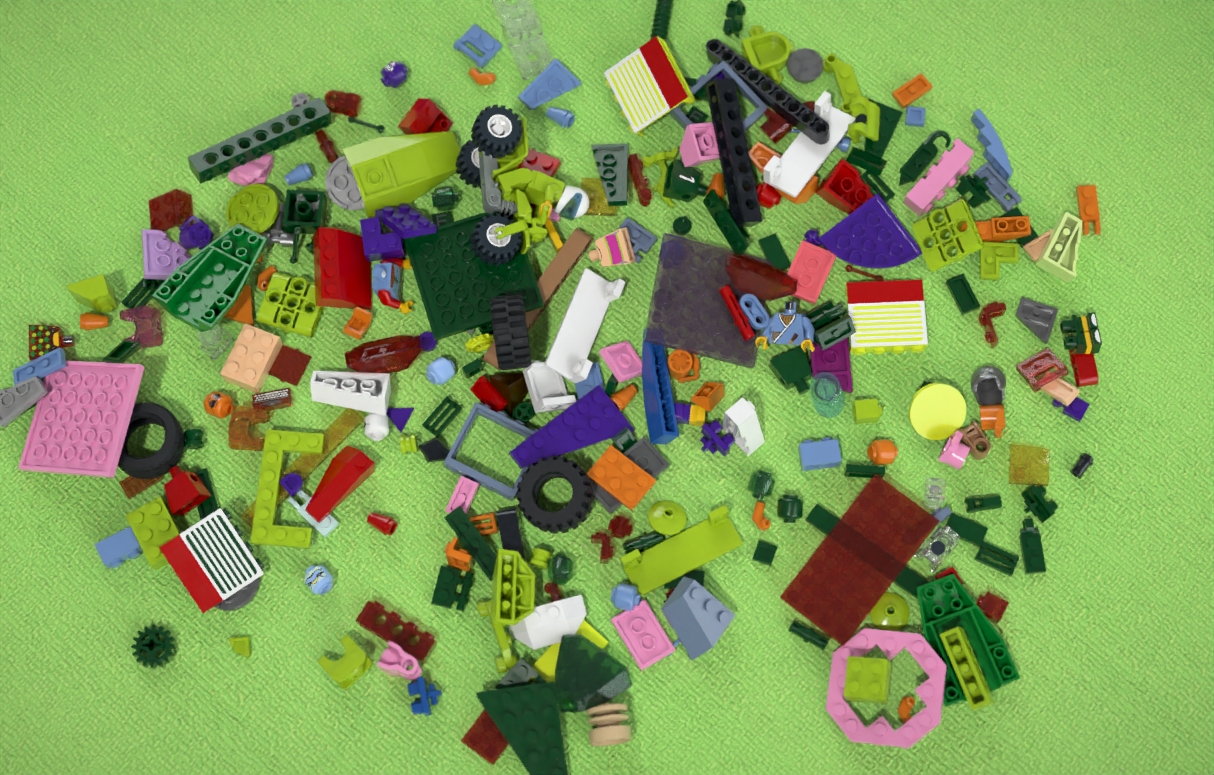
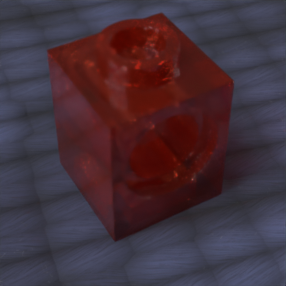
M987 591L984 596H979L976 604L989 620L998 623L1009 602Z

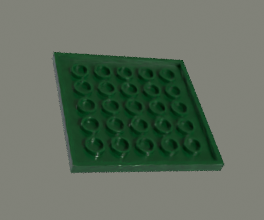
M484 212L436 228V233L403 239L435 341L491 324L490 300L493 297L522 295L525 313L544 307L527 252L526 254H521V246H519V249L510 261L508 260L504 265L501 262L500 266H495V263L491 266L487 265V261L482 263L480 261L481 258H476L474 255L476 251H472L471 246L473 244H470L472 232L478 222L490 213ZM511 214L507 219H513V215Z

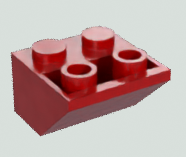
M418 98L398 127L406 135L447 132L453 122L430 99Z

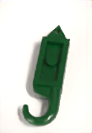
M934 131L901 167L899 171L901 173L899 186L909 182L914 183L936 158L938 150L933 142L938 137H944L946 139L945 147H949L951 139L946 132Z

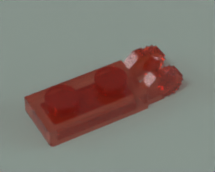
M637 153L630 154L628 167L640 202L639 204L647 207L650 205L652 195L651 190L646 188L648 187L646 176L642 174L643 164L641 159L638 160Z

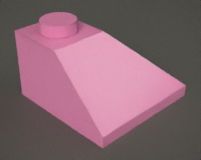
M713 122L687 125L679 149L684 167L698 166L720 159Z

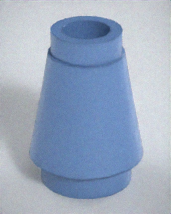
M549 107L546 113L547 117L563 128H570L575 119V115L571 111Z
M301 163L284 177L290 186L310 180L313 177V173L308 163Z

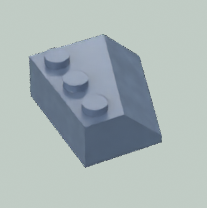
M686 577L682 578L661 608L692 661L714 647L735 617L733 612L696 580Z

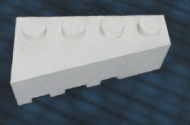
M313 371L310 381L312 401L386 416L391 394L390 374Z

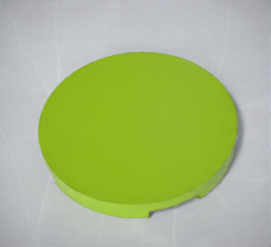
M259 183L246 185L244 189L229 200L226 207V220L231 228L238 223L260 234L266 231L278 216L280 208L278 196L267 185Z

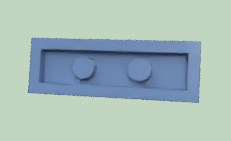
M59 347L14 369V386L35 376L41 379L66 367L65 351Z

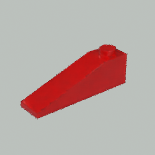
M843 159L824 177L815 191L826 202L848 215L873 197L869 191V186L865 185L859 177V172Z
M350 446L343 448L332 459L305 511L318 523L323 521L374 473L375 463L361 450Z

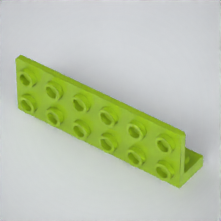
M723 505L709 512L707 520L642 553L636 549L620 557V561L631 584L637 587L638 594H641L642 597L742 546L743 542L729 519V510L726 505Z

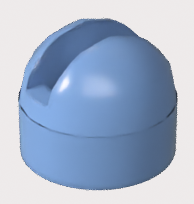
M842 137L839 141L840 143L837 144V148L847 153L851 138Z

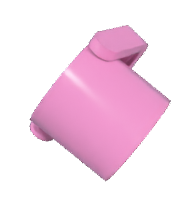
M957 430L948 438L938 460L960 470L970 447L960 443L963 434Z

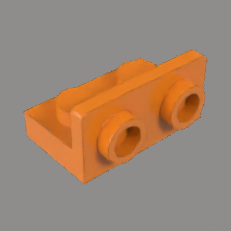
M453 537L452 542H448L445 548L448 565L465 572H471L473 562L471 555H469L470 553L460 549L458 539Z

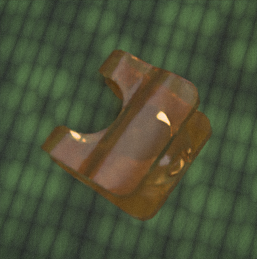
M234 406L228 430L229 447L234 450L263 451L265 440L253 436L250 428L254 424L269 422L270 413L262 409Z

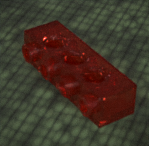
M368 600L355 620L357 624L386 642L391 641L397 644L405 653L413 656L425 665L437 646L434 640L435 636L427 631L423 634L417 630L418 626L410 621L405 623L400 620L402 617L394 611L389 613L384 610L385 606L377 601L372 603ZM383 616L386 618L384 624H376L378 617ZM400 626L403 628L400 635L392 633L395 627ZM412 637H419L417 645L409 644Z

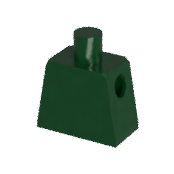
M801 346L770 360L769 368L786 390L796 387L799 395L810 390L806 381L811 379L812 372L806 353H804Z

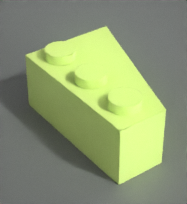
M1068 212L1059 217L1035 265L1066 283L1074 279L1077 272L1075 271L1076 261L1079 255L1077 253L1083 221Z

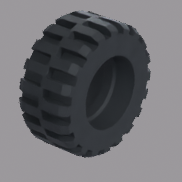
M515 294L493 297L490 300V310L498 368L504 371L529 367L532 365L523 296Z
M548 456L547 460L543 458L538 459V464L535 466L533 464L529 465L528 468L530 470L527 473L523 472L521 475L523 480L518 482L517 488L519 492L516 493V497L519 501V509L531 524L544 532L549 531L552 534H557L559 531L562 533L569 532L568 529L570 528L576 529L579 527L578 523L580 521L584 522L587 519L585 515L587 512L591 513L592 507L590 505L594 502L592 494L594 488L589 476L571 459L567 460L561 456L558 458ZM554 478L566 479L573 489L572 498L568 505L557 512L544 510L539 504V493L543 485Z

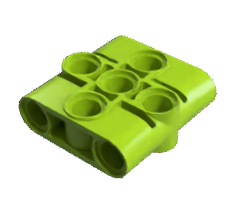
M960 199L943 209H935L929 216L912 224V229L926 264L932 272L953 262H960L965 256L984 248L981 236L964 199ZM943 215L942 222L938 223L939 216ZM967 223L966 230L962 232L963 224ZM950 231V237L945 240V234ZM931 240H933V246L929 248L928 244ZM957 248V254L952 257V251Z
M274 272L258 311L257 322L279 328L285 333L293 332L312 338L324 307L316 306L315 283L308 282L302 277L294 278ZM298 286H304L302 290H296ZM274 297H280L277 302H271ZM297 302L295 307H289L291 303ZM309 308H315V310L312 313L307 312ZM286 319H290V320H291V322H290L289 324H286V325L283 324V321H284V320H286Z

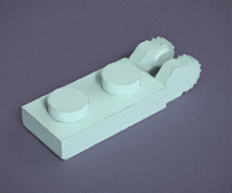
M302 490L297 493L306 501L302 506L294 498L290 497L288 502L325 538L339 525L330 514L320 523L312 518L305 511L311 497L309 498Z

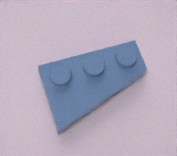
M555 58L518 96V99L530 110H533L581 86L582 83Z

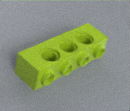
M956 627L940 634L971 710L978 711L995 704L964 629Z

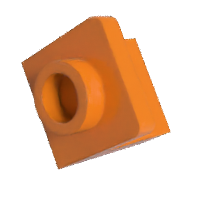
M356 306L353 310L352 318L344 327L343 333L361 340L371 326L372 313Z

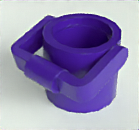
M193 215L179 227L180 243L186 249L199 248L201 250L214 236L209 226L202 219H198ZM192 220L196 222L195 224L188 225Z

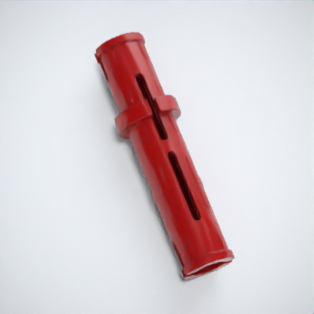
M730 285L719 289V293L735 321V327L739 328L744 341L753 338L755 334L748 323L749 319L744 315Z

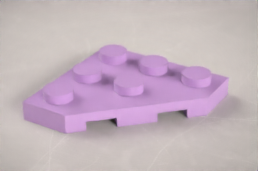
M142 229L144 279L166 280L177 267L191 258L187 254L186 249L176 241L173 243L162 230Z

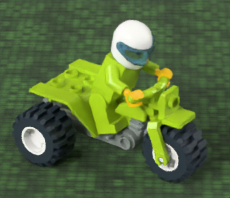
M498 104L493 105L492 108L487 106L485 110L479 113L471 130L473 132L471 135L473 140H468L463 145L456 161V167H458L456 172L461 174L459 178L466 180L465 184L467 185L469 183L472 184L473 188L480 187L483 209L485 212L490 213L478 222L470 239V244H473L471 249L476 251L474 254L476 258L480 257L482 263L487 261V265L490 266L495 263V266H500L501 262L503 265L506 264L508 260L510 261L514 257L519 246H521V254H526L530 248V240L532 242L544 240L548 233L547 229L542 227L547 217L550 216L552 209H554L553 211L559 217L573 221L574 218L581 217L587 212L590 203L588 195L581 188L568 185L564 188L565 184L539 171L532 170L531 172L527 168L517 169L519 164L525 160L529 151L526 117L518 120L519 116L517 113L513 114L511 108L507 110L505 109L506 106L501 105V107H498ZM529 203L536 204L534 217H531L532 209ZM511 214L513 215V219H507L508 216H511Z

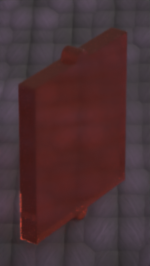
M283 345L268 374L280 379L282 383L287 382L297 387L312 357L301 353L299 349L294 350Z

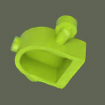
M754 25L750 28V38L743 39L741 42L743 56L747 62L764 75H769L768 78L781 86L783 78L778 71L787 65L789 54L794 51L793 44L780 33H764V29L761 26Z

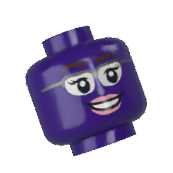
M392 61L381 70V82L386 87L397 88L407 80L408 70L401 62Z

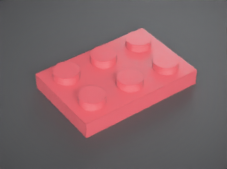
M802 240L780 291L815 305L834 264L836 255Z

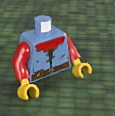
M387 257L380 261V264H374L372 271L373 291L383 305L395 309L400 308L403 314L410 313L413 310L409 307L413 306L414 303L410 300L401 303L403 273L401 267L403 266L406 270L412 269L410 259L403 260L402 258Z

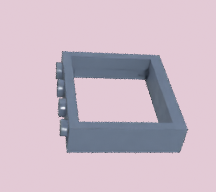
M723 60L720 64L715 63L709 69L710 72L706 76L704 74L696 80L697 84L693 87L689 86L694 96L720 72L727 79H734L735 87L756 108L752 114L742 121L745 133L766 114L768 107ZM683 102L668 113L686 130L687 125L693 123L679 109L685 103Z
M475 402L444 461L443 467L513 501L519 490L517 488L518 482L523 480L521 475L523 472L527 473L529 471L528 467L522 469L513 488L454 460L477 414L526 439L538 430L535 428L531 430L525 427V424L519 420L513 421L509 419L508 415L501 411L495 412L491 410V407L487 404Z

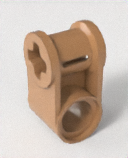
M972 421L968 427L958 430L963 434L961 442L970 447L969 452L972 457L977 460L985 459L991 444L983 434L980 426L975 421ZM976 446H982L985 451H978Z

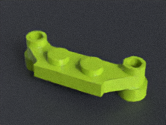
M828 54L823 61V70L826 73L834 74L843 101L839 110L852 116L849 108V99L862 96L852 65L842 62L834 54Z
M492 600L477 602L476 606L480 618L485 616L490 618L502 654L501 657L495 658L499 674L507 672V669L514 667L517 660L515 655H511L510 652L511 638L509 634H505L503 629L506 625L494 622L491 614Z

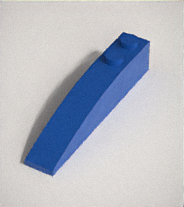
M645 329L642 348V383L650 443L667 445L679 437L662 331Z

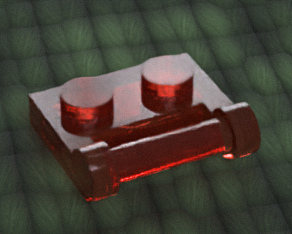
M1049 348L1016 365L1017 372L1026 380L1035 393L1041 390V387L1069 374L1065 365ZM1054 367L1057 369L1038 381L1035 379Z

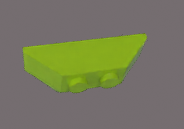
M498 549L492 582L491 614L495 623L515 626L534 612L535 574L521 558L518 551Z

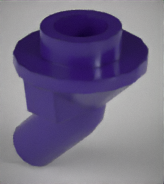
M811 228L803 235L805 237L803 241L823 246L817 240L819 238L818 229L813 230Z

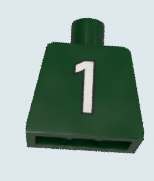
M675 158L667 166L663 197L691 202L697 195L704 197L708 187L700 184L701 174L699 171L692 167H684V163Z

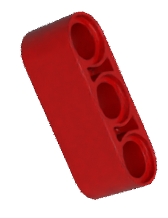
M1069 350L1077 387L1097 385L1099 378L1094 354H1075V350Z

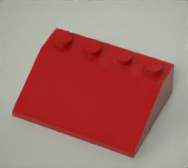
M319 227L313 235L316 306L351 309L357 306L362 309L371 310L370 262L367 261L364 254L362 236L336 228Z

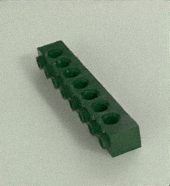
M320 97L189 156L190 170L200 184L210 181L238 166H243L251 160L260 158L264 154L275 151L288 143H293L301 137L308 136L314 131L327 127L331 124V112Z

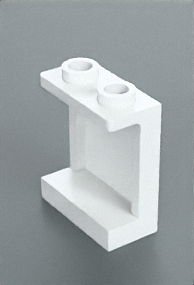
M532 361V365L526 367L523 370V374L535 413L566 410L577 402L575 395L568 396L562 375L545 366V362Z

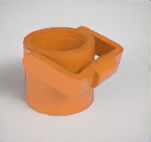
M676 350L670 354L667 367L671 378L678 380V383L699 379V358H697L694 350ZM693 369L694 376L688 377Z
M1003 404L979 406L981 430H994V437L1002 438V432L1005 429Z

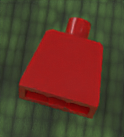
M175 466L169 470L173 479L165 484L164 489L172 514L184 516L211 496L196 473L182 471L180 466Z

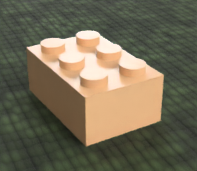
M245 323L220 373L224 381L259 394L283 346L280 337Z

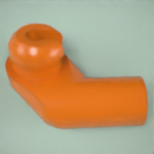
M472 68L468 73L481 86L490 85L496 80L495 74H480L476 68Z
M911 696L904 697L897 709L903 725L911 719L909 713L915 705V699Z

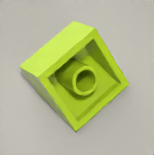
M104 274L66 285L68 291L78 303L99 313H107L118 307L113 287Z

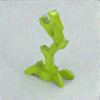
M678 148L672 149V152H659L650 158L647 156L642 158V165L647 168H651L653 164L659 165L662 175L659 182L654 185L653 191H657L661 199L670 208H674L675 204L671 202V198L663 197L667 170L665 162L668 160L673 161L677 157Z

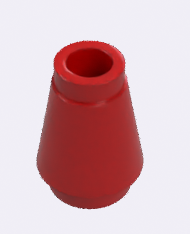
M371 512L367 518V523L384 535L391 536L396 530L397 521L393 517Z

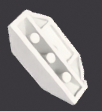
M582 595L534 607V612L515 626L508 625L510 636L534 650L573 639L587 615Z

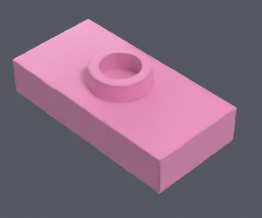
M461 476L445 511L451 513L460 506L465 514H467L480 484Z

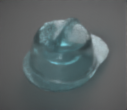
M821 372L815 375L810 384V392L816 411L826 418H833L839 415L845 404L838 378L829 372Z

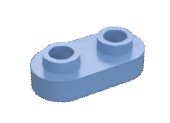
M745 294L740 298L738 303L744 315L748 317L750 325L757 330L765 328L769 324L770 318L756 296ZM745 303H748L750 308L746 307ZM756 318L760 319L761 323H757Z

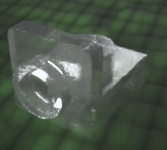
M926 477L923 507L932 509L943 508L946 479Z

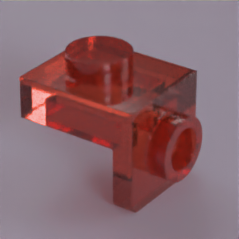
M605 533L591 535V543L602 544L600 562L608 564L609 558H613L614 547L610 546L611 537Z

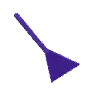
M387 408L386 414L402 433L414 408Z

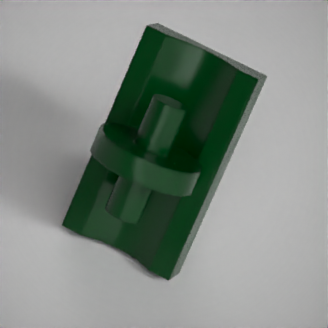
M967 175L959 179L961 182L956 190L962 196L966 195L969 191L973 194L968 200L972 208H977L991 200L986 194V191L989 190V187L986 185L989 179L986 176L980 179L978 175H975L973 178Z
M1033 484L1021 494L1027 505L1024 512L1026 514L1032 512L1043 523L1055 514L1054 511L1058 506L1054 501L1050 500L1047 502L1043 496L1047 493L1042 485L1035 486Z

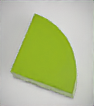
M249 636L229 638L230 645L237 654L243 657H250Z

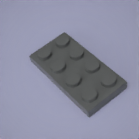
M645 436L623 453V455L654 479L670 467L669 463ZM590 480L594 488L593 496L609 515L623 505Z

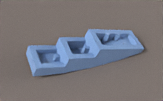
M978 109L973 113L970 121L979 130L977 139L986 148L983 156L997 173L1008 182L1012 176V169L1006 151L993 126L982 111Z

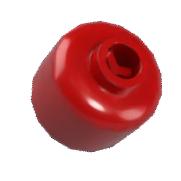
M765 182L758 183L756 186L760 206L770 209L774 205L779 204L782 196L773 186Z

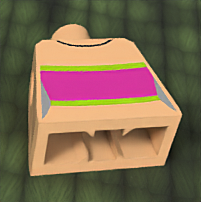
M627 227L617 229L596 240L595 245L597 249L589 251L590 260L592 262L600 260L602 266L636 262Z

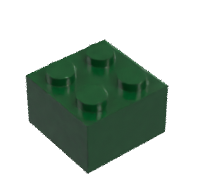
M287 189L283 226L286 233H295L294 227L299 226L302 230L301 234H315L319 227H324L327 198L324 192Z

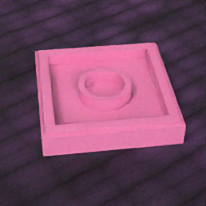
M629 341L611 345L599 351L619 383L642 376V361Z

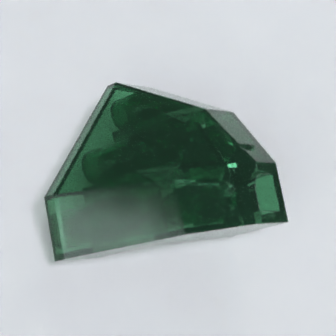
M581 634L563 635L561 637L555 668L556 697L561 713L582 712L605 704L632 686L628 667Z

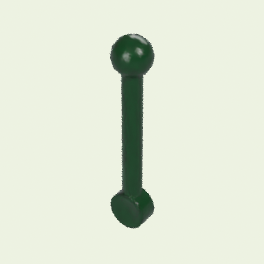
M353 116L348 117L349 123L355 122L376 129L379 133L384 132L382 125L376 126L357 120Z
M299 226L293 229L295 239L292 257L290 258V263L292 264L297 262L298 237L302 232Z

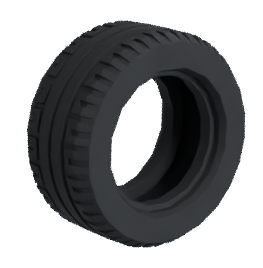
M151 402L134 404L118 462V467L129 476L146 480L158 478V476L161 477L176 466L180 458H182L183 450L185 449L184 431L178 420L167 408ZM145 424H156L163 427L165 430V441L155 454L146 458H136L129 455L127 450L128 439L131 433L138 427Z

